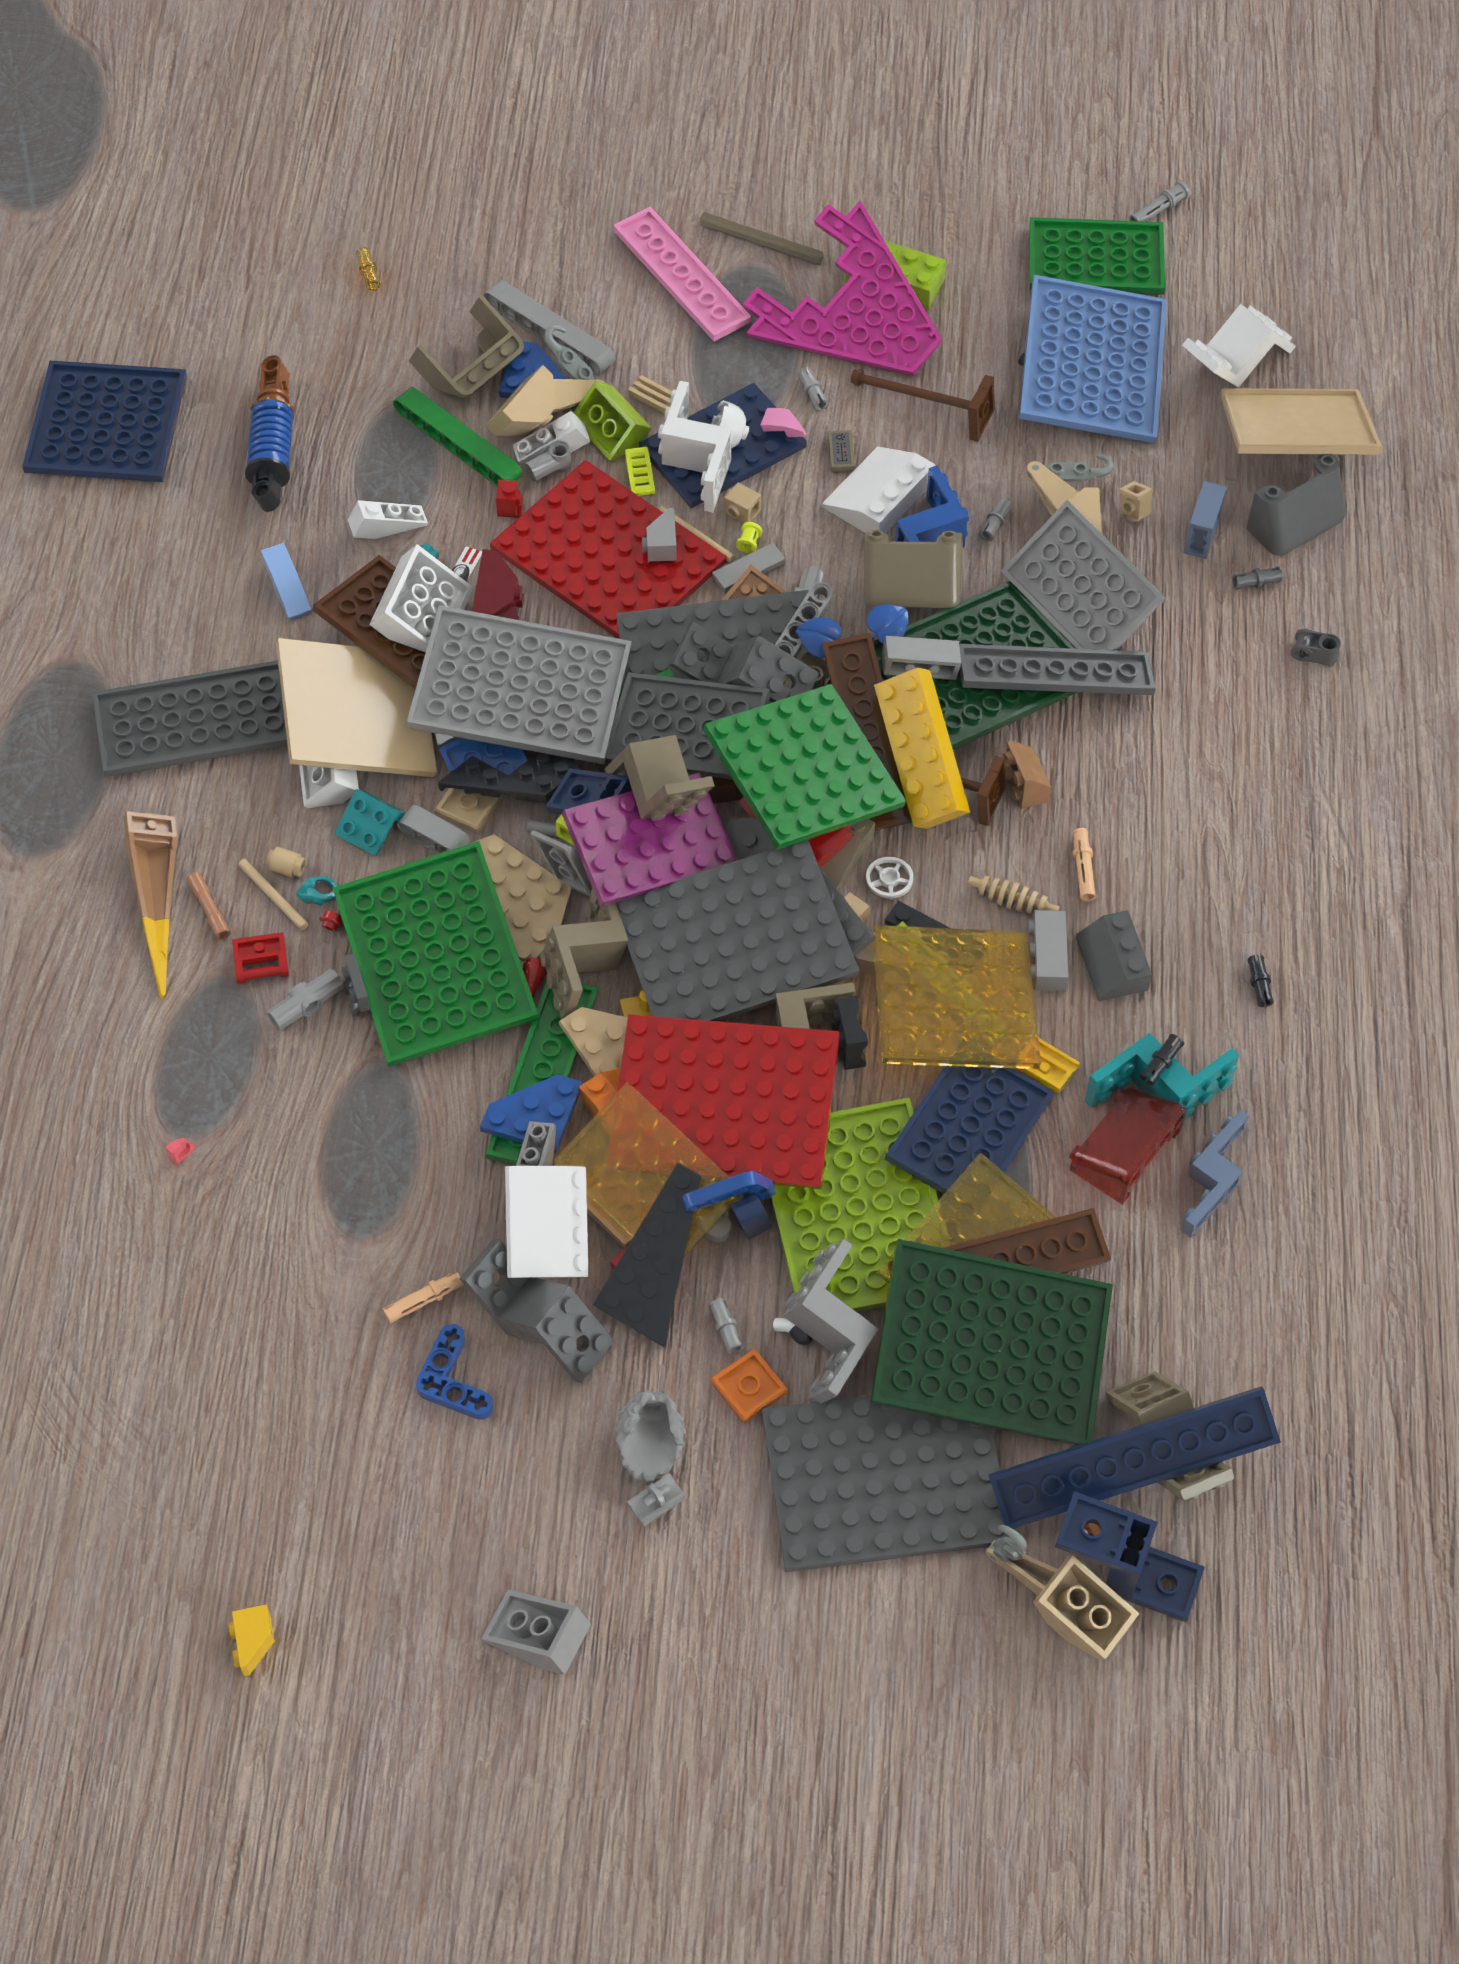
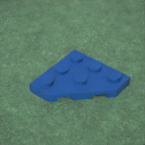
M523 341V351L514 361L507 365L499 394L502 398H509L520 384L542 365L553 374V379L567 378L538 343Z
M459 738L439 748L450 772L471 756L507 775H510L528 761L523 749Z
M557 1074L490 1103L481 1122L480 1131L523 1144L529 1121L554 1123L556 1125L554 1154H556L580 1096L579 1086L583 1082Z

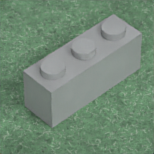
M898 636L885 637L881 652L883 675L897 676L918 667L930 670L932 678L956 680L961 666L959 641Z
M1035 910L1033 920L1028 922V935L1033 936V942L1029 943V958H1034V964H1030V980H1034L1035 990L1066 991L1068 982L1066 911Z

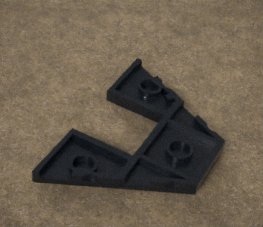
M537 752V754L510 775H507L471 756L438 782V788L440 791H444L445 788L464 790V794L478 793L482 796L499 797L501 794L514 795L517 800H533L535 802L547 803L569 768L579 769V767L572 758Z

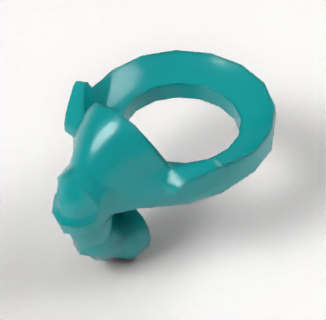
M309 877L296 891V896L304 903L311 904L314 902L322 906L325 902L335 900L336 897L334 891L328 894L317 892L314 889L315 883L327 882L332 888L338 885L333 879L328 877Z

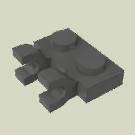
M355 954L344 956L346 966L342 967L345 978L343 984L346 996L350 995L351 998L349 1007L352 1017L358 1016L357 1012L359 1010L360 1012L367 1011L369 1013L371 1010Z

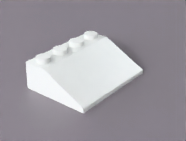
M877 446L822 503L821 507L864 533L873 530H881L883 533H886L927 490L928 470L935 466V464L917 453Z
M416 544L401 557L369 625L390 640L426 652L438 606L464 610L474 587Z
M505 1166L507 1278L588 1277L586 1167Z

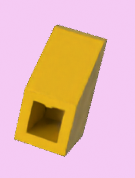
M267 1604L233 1611V1622L228 1623L231 1640L236 1639L237 1650L232 1651L235 1668H241L244 1676H249L275 1642L271 1614Z

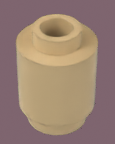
M277 846L275 850H270L266 864L269 865L270 871L294 878V876L300 878L305 869L306 858L301 857L299 853Z

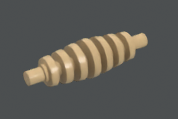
M970 876L967 885L978 889L980 896L984 897L986 892H988V900L994 901L997 895V904L1003 906L1005 899H1008L1006 908L1012 910L1015 902H1017L1016 911L1022 912L1026 905V913L1032 914L1034 909L1059 911L1060 906L1049 903L1048 897L1045 895L1042 896L1041 900L1038 899L1039 892L1035 890L1031 896H1028L1030 888L1024 886L1022 892L1019 893L1021 883L1015 882L1012 889H1009L1011 881L1005 880L1003 885L1000 886V878H995L993 883H990V876H985L984 879Z

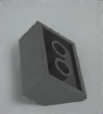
M1128 910L1103 915L1076 934V939L1099 1001L1149 990L1152 973Z

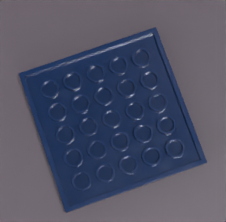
M50 360L22 466L24 473L163 482L186 383V369Z

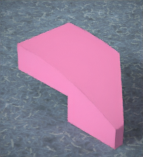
M766 409L761 422L763 431H785L787 437L806 436L804 428L789 409Z

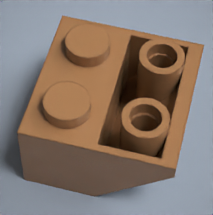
M1012 740L1007 741L1006 752L1003 753L1005 781H1008L1011 786L1010 791L1013 800L1018 801L1021 809L1049 802L1051 785L1034 749Z

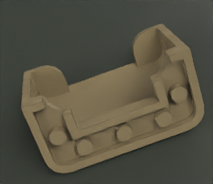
M881 530L865 533L864 602L866 605L876 607L882 604H890L900 607L952 608L960 604L964 584L962 533L945 531L938 536L936 542H890L888 535Z

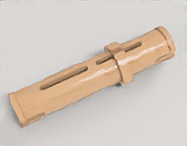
M1078 828L1072 832L1075 848L1072 853L1077 865L1080 899L1088 902L1096 899L1091 862L1093 850L1089 846V833L1087 829Z
M455 1270L437 1281L431 1280L422 1289L382 1308L388 1322L391 1324L430 1302L440 1301L443 1299L442 1296L464 1286L458 1272Z

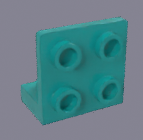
M356 789L335 830V835L377 856L395 821H399L406 812L369 792Z

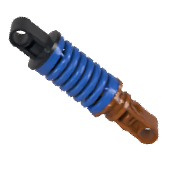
M277 355L266 357L261 364L260 392L257 395V401L253 402L250 407L247 466L245 468V477L252 484L251 494L265 512H271L280 505L281 487L285 486L290 480L289 465L294 408L289 404L290 398L288 396L290 374Z

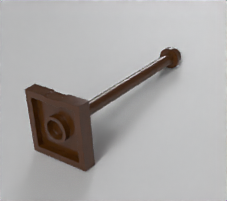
M862 369L853 370L851 375V383L858 387L863 383L967 409L969 437L973 441L978 442L995 411L994 377L984 376L977 392L970 401L865 375Z
M994 756L982 783L961 777L964 789L978 792L979 824L989 826L1006 789L1005 760L999 756Z

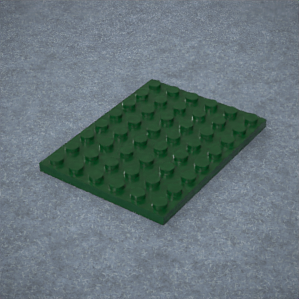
M1011 581L965 600L955 607L947 608L908 625L903 636L959 641V644L1075 649ZM878 639L873 640L883 680L895 677L896 675H883L881 655L883 644ZM960 670L956 680L933 678L953 750L1078 693L962 688Z
M897 1239L870 1403L1076 1446L1093 1440L1113 1284Z

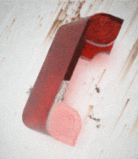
M1131 1087L1119 1091L1114 1099L1115 1104L1082 1146L1077 1145L1069 1156L1072 1160L1069 1169L1071 1172L1122 1205L1131 1195L1128 1192L1129 1187L1131 1188L1134 1183L1139 1181L1141 1173L1165 1142H1169L1172 1137L1175 1139L1182 1130L1187 1109L1179 1103Z

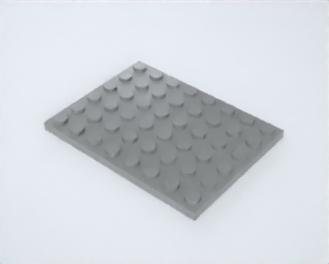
M439 605L409 711L407 728L604 764L632 641Z

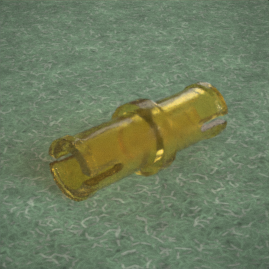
M366 247L359 248L360 252L356 251V257L360 264L359 272L364 277L366 288L369 291H376L381 286L376 273L377 266L372 261L370 250Z

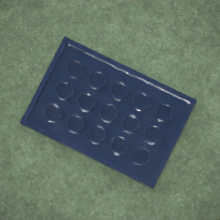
M755 383L738 390L687 418V420L711 424L713 417L720 414L721 410H718L717 407L723 400L738 406L745 414L746 426H749L748 435L745 440L741 439L737 446L731 448V462L721 492L807 447V441L803 437H787L785 431H763L761 422L766 409L776 408V406ZM658 433L639 442V448L648 447L650 462L690 508L704 502L701 500V493L704 487L701 485L703 472L662 464V454L658 453L661 441L658 438Z
M962 1040L886 1154L885 1160L978 1214L1055 1092Z

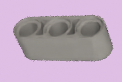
M412 805L397 822V828L401 833L437 854L468 845L471 841L464 831L418 805Z

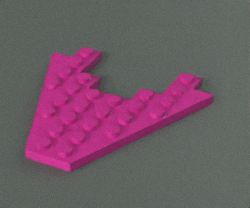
M859 201L847 216L828 204L814 220V223L821 230L847 247L835 262V266L850 276V279L825 308L806 296L793 312L757 287L743 303V308L758 318L747 331V336L761 341L914 376L942 343V338L862 202Z

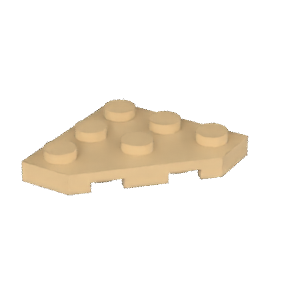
M581 1007L558 1022L594 1077L599 1073L621 1068L628 1017Z

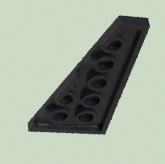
M677 1163L593 1304L664 1348L694 1211L685 1210L682 1196L699 1189L702 1178L680 1163Z

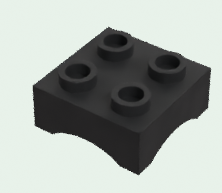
M858 996L837 999L836 1009L832 1010L834 1021L831 1024L832 1031H839L840 1033L838 1059L839 1061L843 1060L845 1070L866 1067L863 1050L868 1046V1038L857 1019L859 1010Z

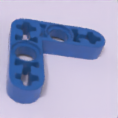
M749 1171L689 1192L682 1196L686 1211H695L738 1195L745 1197L754 1191L759 1200H764L774 1196L776 1191L772 1179L755 1171Z
M456 1324L446 1325L440 1331L417 1378L418 1394L425 1400L472 1418L486 1419L493 1411L491 1396L485 1391L449 1378L464 1347L465 1336L460 1326ZM453 1334H457L458 1340L454 1339L449 1346L450 1351L447 1350V1336L451 1337ZM438 1356H445L449 1362L445 1367L438 1368L433 1364L434 1359ZM430 1381H433L435 1388L430 1387L426 1391L424 1384H429ZM438 1389L442 1390L441 1396H439ZM454 1389L461 1391L463 1394L461 1399L455 1402L447 1398V1394ZM468 1395H470L471 1402L467 1401ZM481 1400L485 1401L486 1407L476 1410L474 1403L479 1404Z

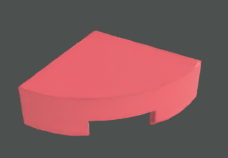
M186 1138L177 1139L165 1147L169 1160L175 1165L195 1150V1146Z

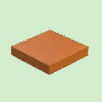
M755 1348L710 1378L712 1386L743 1424L762 1412V1408H768L788 1394V1388Z

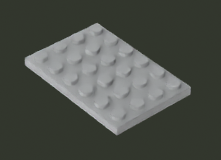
M1068 500L1062 504L1001 570L1077 649L1117 650L1166 599Z

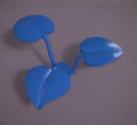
M882 604L873 608L867 618V626L874 632L871 635L872 641L878 637L880 643L884 644L886 636L903 637L908 626L907 610L904 607L890 604ZM819 617L801 624L796 629V633L808 653L817 658H824L822 643L838 640L842 629L834 620Z

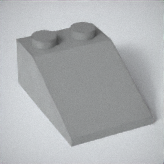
M533 830L530 835L552 874L568 884L572 889L591 897V890L593 888L577 849Z
M508 1589L481 1639L483 1642L541 1669L565 1675L591 1623L577 1606Z

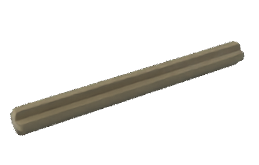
M703 212L700 217V224L702 226L816 264H820L823 260L824 253L820 250Z

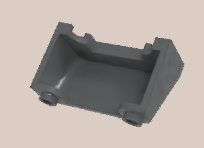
M1333 454L1319 455L1314 464L1319 475L1286 494L1279 487L1273 485L1265 486L1255 492L1246 529L1271 554L1277 556L1285 555L1343 521L1346 506L1339 461Z

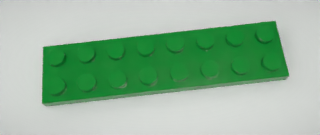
M547 981L536 1009L539 1019L533 1020L506 1097L557 1074L570 1078L578 1052L558 1023L561 1020L559 1010H556L554 1007L553 990L548 987ZM581 983L583 991L575 1011L581 1007L593 1010L599 993L598 987ZM492 1135L485 1153L486 1159L516 1166L522 1144Z

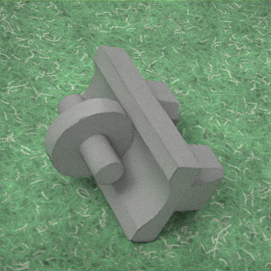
M669 1473L656 1483L648 1485L647 1489L630 1499L627 1505L644 1527L686 1499V1495Z

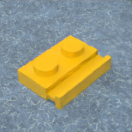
M1035 1036L1032 1043L1027 1046L1015 1062L1014 1068L1059 1094L1072 1078L1074 1072L1078 1070L1080 1062Z

